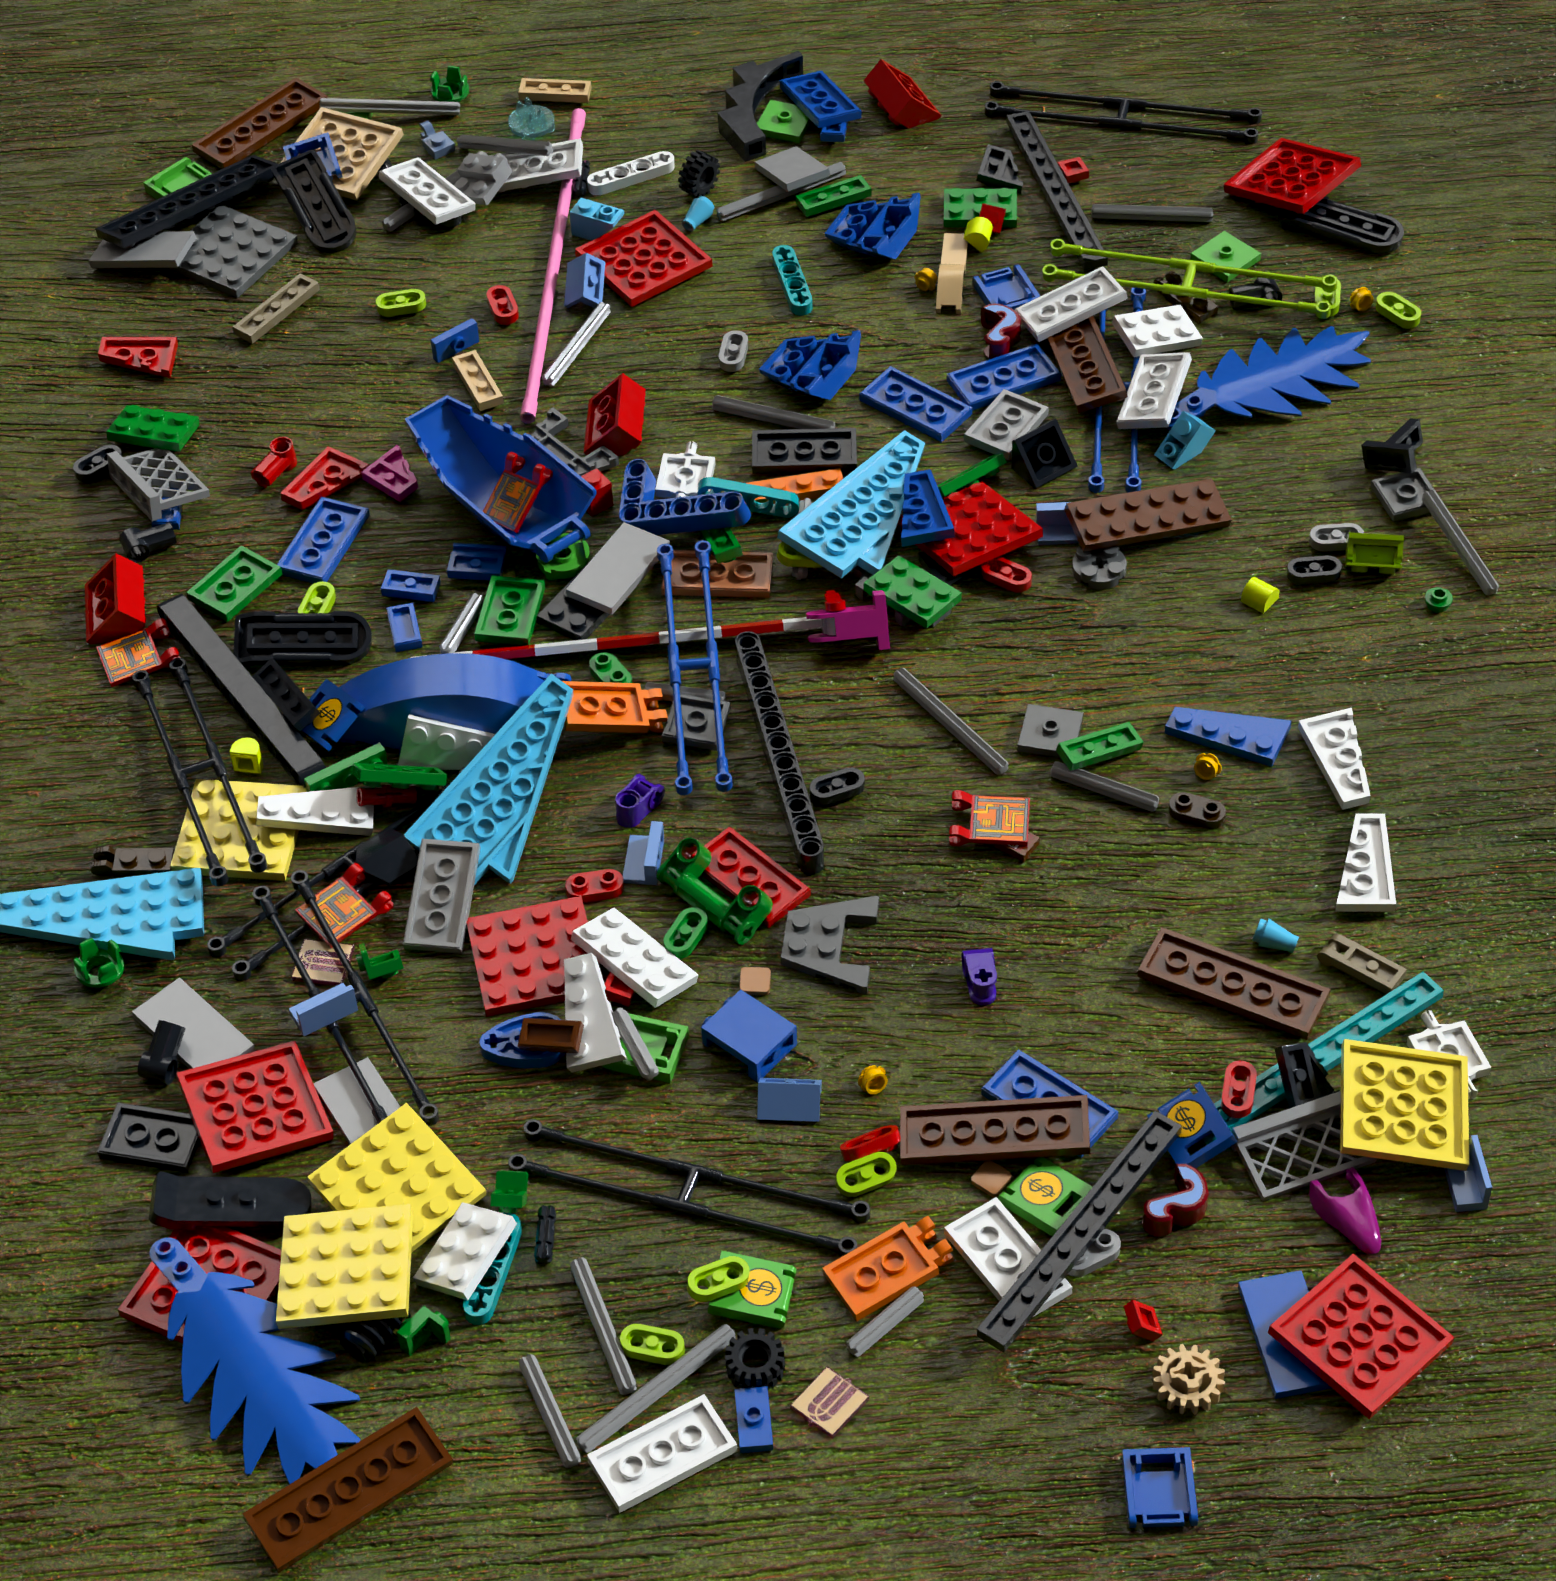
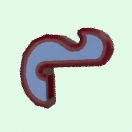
M996 303L988 304L981 308V325L990 329L984 336V340L988 344L983 351L984 355L988 359H992L1009 353L1010 346L1017 343L1021 335V318L1018 312L1008 306Z
M1186 1163L1175 1164L1174 1181L1179 1191L1146 1200L1143 1208L1142 1227L1147 1233L1153 1236L1169 1235L1172 1231V1224L1181 1226L1193 1225L1204 1217L1207 1210L1209 1192L1205 1178L1196 1168Z

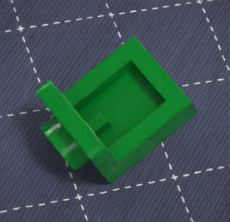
M359 944L361 953L355 956L360 972L367 971L369 980L379 976L389 978L398 974V970L404 969L398 949L369 958L365 944Z
M497 1171L495 1190L491 1193L490 1206L498 1207V1211L503 1213H516L518 1208H523L527 1204L528 1173L521 1171Z
M423 1306L412 1318H407L397 1331L400 1349L411 1356L432 1334L446 1344L451 1339L448 1320L440 1312L435 1311L433 1313Z

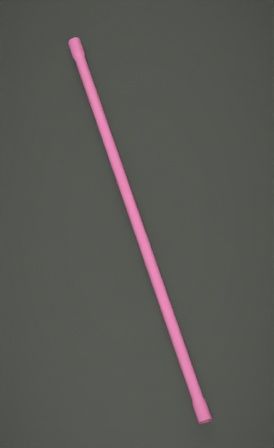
M577 108L572 111L569 140L581 138L586 118V112L583 109ZM574 179L562 180L525 398L522 402L520 414L521 421L527 424L533 423L536 418L537 398Z

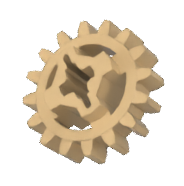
M1180 1344L1179 1352L1168 1348L1167 1356H1159L1157 1366L1153 1368L1152 1387L1154 1390H1158L1157 1399L1159 1401L1168 1399V1409L1173 1408L1175 1405L1180 1406V1414H1184L1186 1408H1191L1193 1414L1196 1415L1200 1406L1209 1411L1211 1401L1218 1403L1220 1401V1393L1224 1392L1225 1370L1219 1368L1220 1360L1218 1358L1210 1360V1351L1208 1349L1202 1354L1199 1353L1197 1345H1193L1191 1351H1186L1183 1344Z

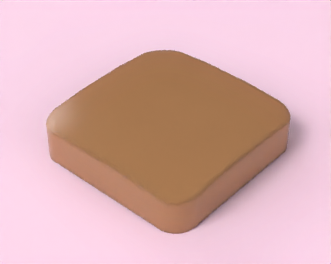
M762 967L741 968L740 990L749 995H768L770 993L771 970Z
M987 1160L973 1174L971 1184L989 1196L997 1197L1011 1181L1012 1175L1000 1165Z

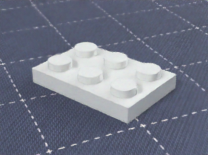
M1181 305L1115 315L1112 321L1113 326L1133 357L1197 347L1201 345L1203 339Z
M462 1202L413 1279L419 1286L469 1300L516 1227L515 1219L510 1215Z

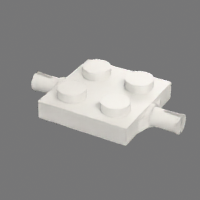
M691 441L687 443L685 453H663L655 488L656 497L677 498L697 495L699 481L706 477H713L715 457L696 454L697 444L692 442L691 447Z
M1429 1010L1428 1014L1425 1011L1420 1017L1427 1029L1421 1033L1408 1036V1047L1468 1056V1099L1476 1097L1478 1091L1471 1080L1490 1075L1491 1066L1465 1020L1453 1024H1439L1432 1011Z

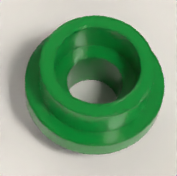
M1441 587L1431 588L1425 594L1427 607L1433 612L1440 613L1446 611L1453 601L1451 592Z

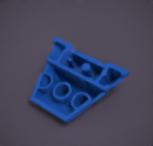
M913 193L911 195L912 198L898 200V196L891 197L888 202L880 204L872 200L846 205L824 233L825 237L844 248L858 253L896 260L917 231L920 193Z
M860 330L852 331L851 336L839 337L838 333H833L827 339L816 340L815 336L785 339L759 368V371L769 380L785 388L810 397L831 400L856 370L861 332Z

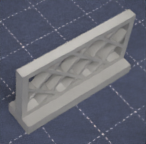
M156 448L122 457L117 451L107 453L109 477L151 521L162 519L161 510L210 497L209 489L170 450Z
M1341 1091L1232 1129V1133L1238 1142L1233 1144L1231 1148L1233 1152H1238L1262 1202L1309 1186L1312 1180L1316 1179L1320 1182L1346 1173L1348 1168L1358 1169L1377 1161L1378 1158L1371 1157L1357 1159L1324 1145L1328 1134L1340 1138V1130L1332 1128L1331 1125L1333 1120L1341 1118ZM1313 1127L1325 1132L1321 1143L1303 1137L1305 1130ZM1285 1137L1295 1141L1296 1145L1293 1152L1289 1153L1274 1147L1277 1139ZM1299 1144L1317 1150L1313 1162L1295 1155ZM1257 1147L1267 1151L1264 1163L1251 1159L1247 1150ZM1321 1152L1339 1159L1337 1165L1332 1168H1326L1316 1163ZM1271 1153L1289 1160L1285 1172L1267 1165ZM1292 1162L1309 1168L1308 1176L1300 1179L1288 1174ZM1266 1172L1281 1178L1279 1186L1266 1190L1261 1180L1263 1173Z

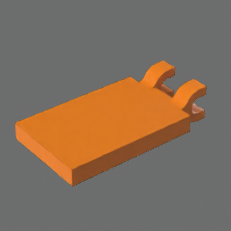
M562 681L573 689L574 694L564 722L565 731L647 733L648 729L653 732L662 733L664 730L662 722H667L668 716L666 709H659L657 701L663 698L661 688L641 690L640 683Z
M929 1216L924 1217L910 1228L903 1221L822 1268L823 1275L856 1321L899 1298L910 1287H918L939 1274L938 1266H945L954 1261L953 1256L950 1254L952 1247L946 1239L938 1242L929 1250L924 1245V1243L937 1238L933 1231L935 1224Z

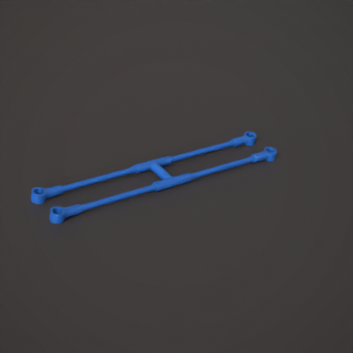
M1134 287L1131 289L1133 312L1143 311L1146 289ZM1108 308L1099 312V330L1104 341L1105 317ZM1140 356L1133 358V370L1131 371V380L1133 378ZM1123 382L1126 391H1128L1131 382ZM1102 406L1096 408L1094 463L1092 464V473L1088 480V489L1093 493L1102 492L1104 489L1102 464L1100 463ZM1134 428L1131 431V464L1129 465L1128 478L1125 483L1127 493L1141 491L1142 481L1139 478V466L1137 465L1138 428Z
M704 540L698 541L695 544V555L699 560V570L702 573L708 638L706 643L707 658L679 660V649L675 638L670 576L672 574L671 561L674 557L673 547L670 544H661L657 547V557L661 562V573L664 576L669 637L667 651L670 685L673 688L678 762L676 764L678 775L675 780L676 792L680 795H688L693 789L692 779L688 774V763L685 760L680 699V671L708 669L709 682L712 684L718 751L715 785L716 789L721 792H727L733 786L724 749L719 694L720 671L717 643L714 639L708 573L710 571L709 557L711 556V545L708 541Z

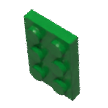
M944 189V227H966L971 219L979 217L982 203L1006 209L1002 228H1017V189Z
M126 405L106 431L107 440L180 452L199 427V416L167 412L162 409L142 408L138 405Z
M241 545L186 592L189 601L228 622L282 575V570L280 566Z
M899 555L866 580L863 591L872 595V591L883 590L888 606L925 628L932 625L962 599V592Z
M491 576L474 633L475 641L521 646L529 645L545 591V581Z
M353 763L352 774L359 782H362L363 786L381 787V782L392 784L393 788L408 789L409 784H416L424 790H438V785L446 786L447 774L438 767Z

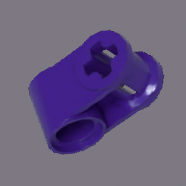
M641 774L635 775L630 783L617 793L615 797L617 823L626 828L637 826L661 803L665 794V787L646 781L645 776Z
M984 948L962 951V969L971 1001L978 1005L991 1004L996 999L995 983L997 981L993 949Z

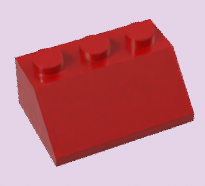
M882 59L879 60L863 80L869 88L867 92L879 100L878 106L890 114L888 118L897 126L902 124L907 128H912L938 120L942 116L909 75Z
M624 373L620 374L589 399L583 452L586 455L604 445L617 456H624L630 450L636 449L642 442L646 389Z
M115 553L85 584L87 643L111 642L143 629L146 623L143 566Z

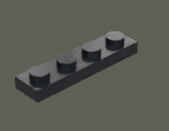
M273 658L252 675L255 681L299 732L310 725L320 714V711Z

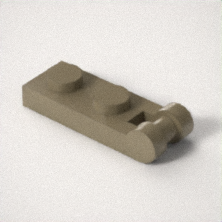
M1333 934L1328 941V947H1323L1317 954L1318 960L1323 965L1334 966L1385 994L1396 989L1406 977V968L1340 934Z

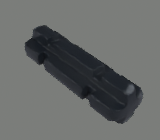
M582 160L581 177L574 178L573 194L576 197H583L586 194L587 178L590 171V162L588 160Z
M542 1205L538 1209L539 1220L537 1221L534 1257L535 1262L538 1264H549L552 1261L556 1212L555 1207Z

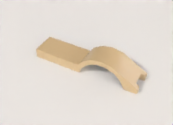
M944 233L941 264L938 274L936 313L941 314L942 305L956 306V314H961L963 277L966 270L968 242L963 238L964 234Z

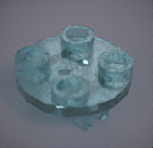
M526 97L524 105L521 101L517 102L516 110L508 118V126L511 132L522 137V140H535L536 137L555 130V116L546 107L532 105L531 100Z

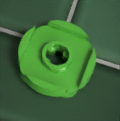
M563 533L545 545L549 546L569 533ZM579 540L553 555V560L548 563L542 561L536 554L537 565L548 580L575 577L590 561L589 546L585 540H582V542ZM565 554L566 557L560 558V555Z

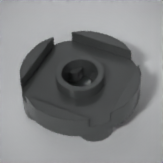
M1079 546L1076 549L1072 563L1074 578L1079 583H1081V580L1088 583V588L1096 590L1110 589L1118 585L1119 580L1122 577L1124 579L1127 569L1126 558L1119 551L1118 546L1085 552Z

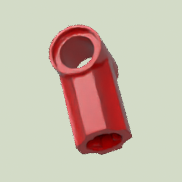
M278 437L271 441L270 452L251 471L252 479L259 486L267 488L283 471H289L296 467L297 457L292 440L288 437Z

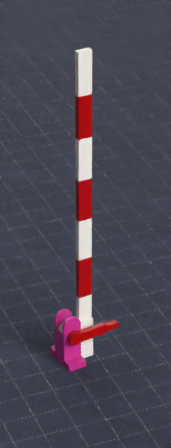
M827 590L826 594H824L825 610L807 612L806 617L713 626L714 638L737 636L746 631L760 634L821 627L823 633L808 636L809 642L876 637L879 650L890 649L886 595L883 590L872 591L873 605L846 607V602L841 599L839 593H836L835 590ZM707 627L675 630L676 642L708 639ZM668 631L455 653L479 654L512 659L669 643Z

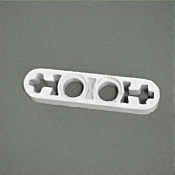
M667 151L657 152L592 173L587 178L588 191L593 195H603L669 174L675 168L674 155ZM620 175L625 176L623 178H615L616 176Z

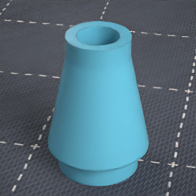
M704 196L695 198L681 222L682 226L687 231H694L697 226L713 215V203Z
M1260 919L1252 941L1259 943V947L1293 953L1299 936L1293 935L1271 919H1268V921Z

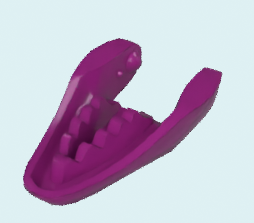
M1353 1167L1346 1170V1180L1349 1181L1354 1193L1344 1197L1328 1196L1318 1180L1310 1181L1309 1196L1316 1213L1325 1222L1344 1234L1366 1254L1378 1253L1381 1249L1379 1225L1370 1194L1358 1171Z

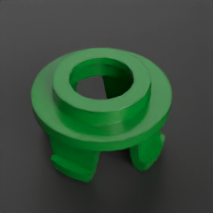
M448 66L446 78L440 79L437 71L431 74V95L436 101L459 102L468 96L469 85L467 83V76L463 75L461 78L459 67ZM451 90H455V91H457V93H456V94H452V91H451Z
M89 938L79 944L80 957L74 958L73 963L75 976L80 983L89 987H104L114 983L121 977L124 971V961L119 954L121 951L115 941H108V950L98 948L93 938ZM103 965L98 969V976L89 974L93 967Z

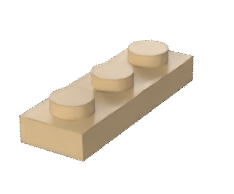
M522 78L518 95L519 100L588 103L592 88L591 81Z
M476 350L452 357L454 368L480 411L504 404L503 395Z

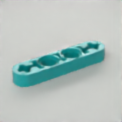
M788 245L775 247L772 251L773 265L791 312L799 316L811 313L813 309L812 295L794 249ZM785 271H794L795 273L786 274V273H783V272H785ZM793 286L801 287L800 289L795 290L790 289V287Z
M714 477L703 478L698 483L697 495L721 493V491L741 493L751 512L784 518L794 517L799 512V498L790 491ZM757 497H765L768 499V501L764 503L756 502L754 499H756Z
M503 1213L513 1216L517 1223L501 1250L506 1252V1255L500 1260H494L483 1276L495 1277L497 1281L490 1287L478 1284L469 1300L464 1299L463 1301L465 1318L471 1324H485L494 1314L522 1235L519 1217L513 1213ZM479 1296L483 1297L484 1308H480L478 1312H473V1309H476L479 1305Z

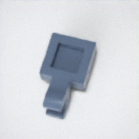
M428 120L419 124L424 131L420 133L423 148L435 160L455 151V143L443 131L436 133Z

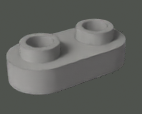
M735 330L723 336L719 351V366L722 370L736 372L744 366L748 350V336L744 332Z
M1353 523L1318 525L1310 531L1309 544L1313 549L1322 552L1346 550L1347 534L1349 532L1364 533L1359 525Z
M1103 1229L1068 1275L1082 1277L1116 1260L1120 1254L1121 1247L1119 1236L1111 1230Z

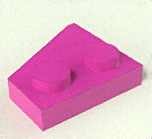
M398 445L394 446L361 472L364 481L399 502L418 488L417 479L414 473L410 471V466L407 460L404 459L401 448Z

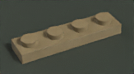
M301 273L235 324L233 326L234 335L253 344L320 290L319 283Z

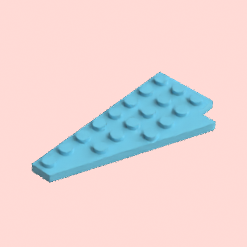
M904 430L779 529L777 538L840 578H843L857 565L874 575L884 566L903 511L905 474L917 471L925 442Z
M550 674L404 834L409 844L420 852L422 839L479 843L481 849L474 885L489 869L511 884L514 880L574 695L573 689L553 674Z
M201 868L183 869L0 894V932L75 945L93 938L97 947L108 950V941L113 940L118 944L120 951L123 953L175 960V940L204 936Z

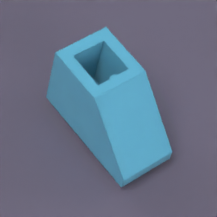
M580 198L569 212L571 233L574 236L592 241L613 229L624 215V210Z
M1183 411L1154 455L1172 469H1176L1200 454L1216 430L1198 417Z

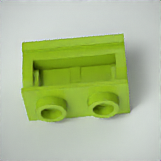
M1349 532L1346 542L1345 567H1351V572L1368 573V568L1379 569V574H1395V570L1402 569L1404 535Z

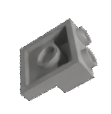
M478 151L477 154L469 153L457 169L461 177L454 186L476 204L487 206L513 171L506 157L500 153H496L494 156H489L483 151Z

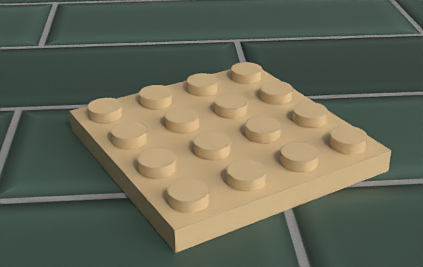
M321 107L296 142L328 132L343 176L338 178L336 174L332 175L334 179L332 182L340 196L358 200L404 134L400 127ZM321 148L314 149V150H315L316 152H318V151H321ZM286 156L283 158L281 163L287 160Z

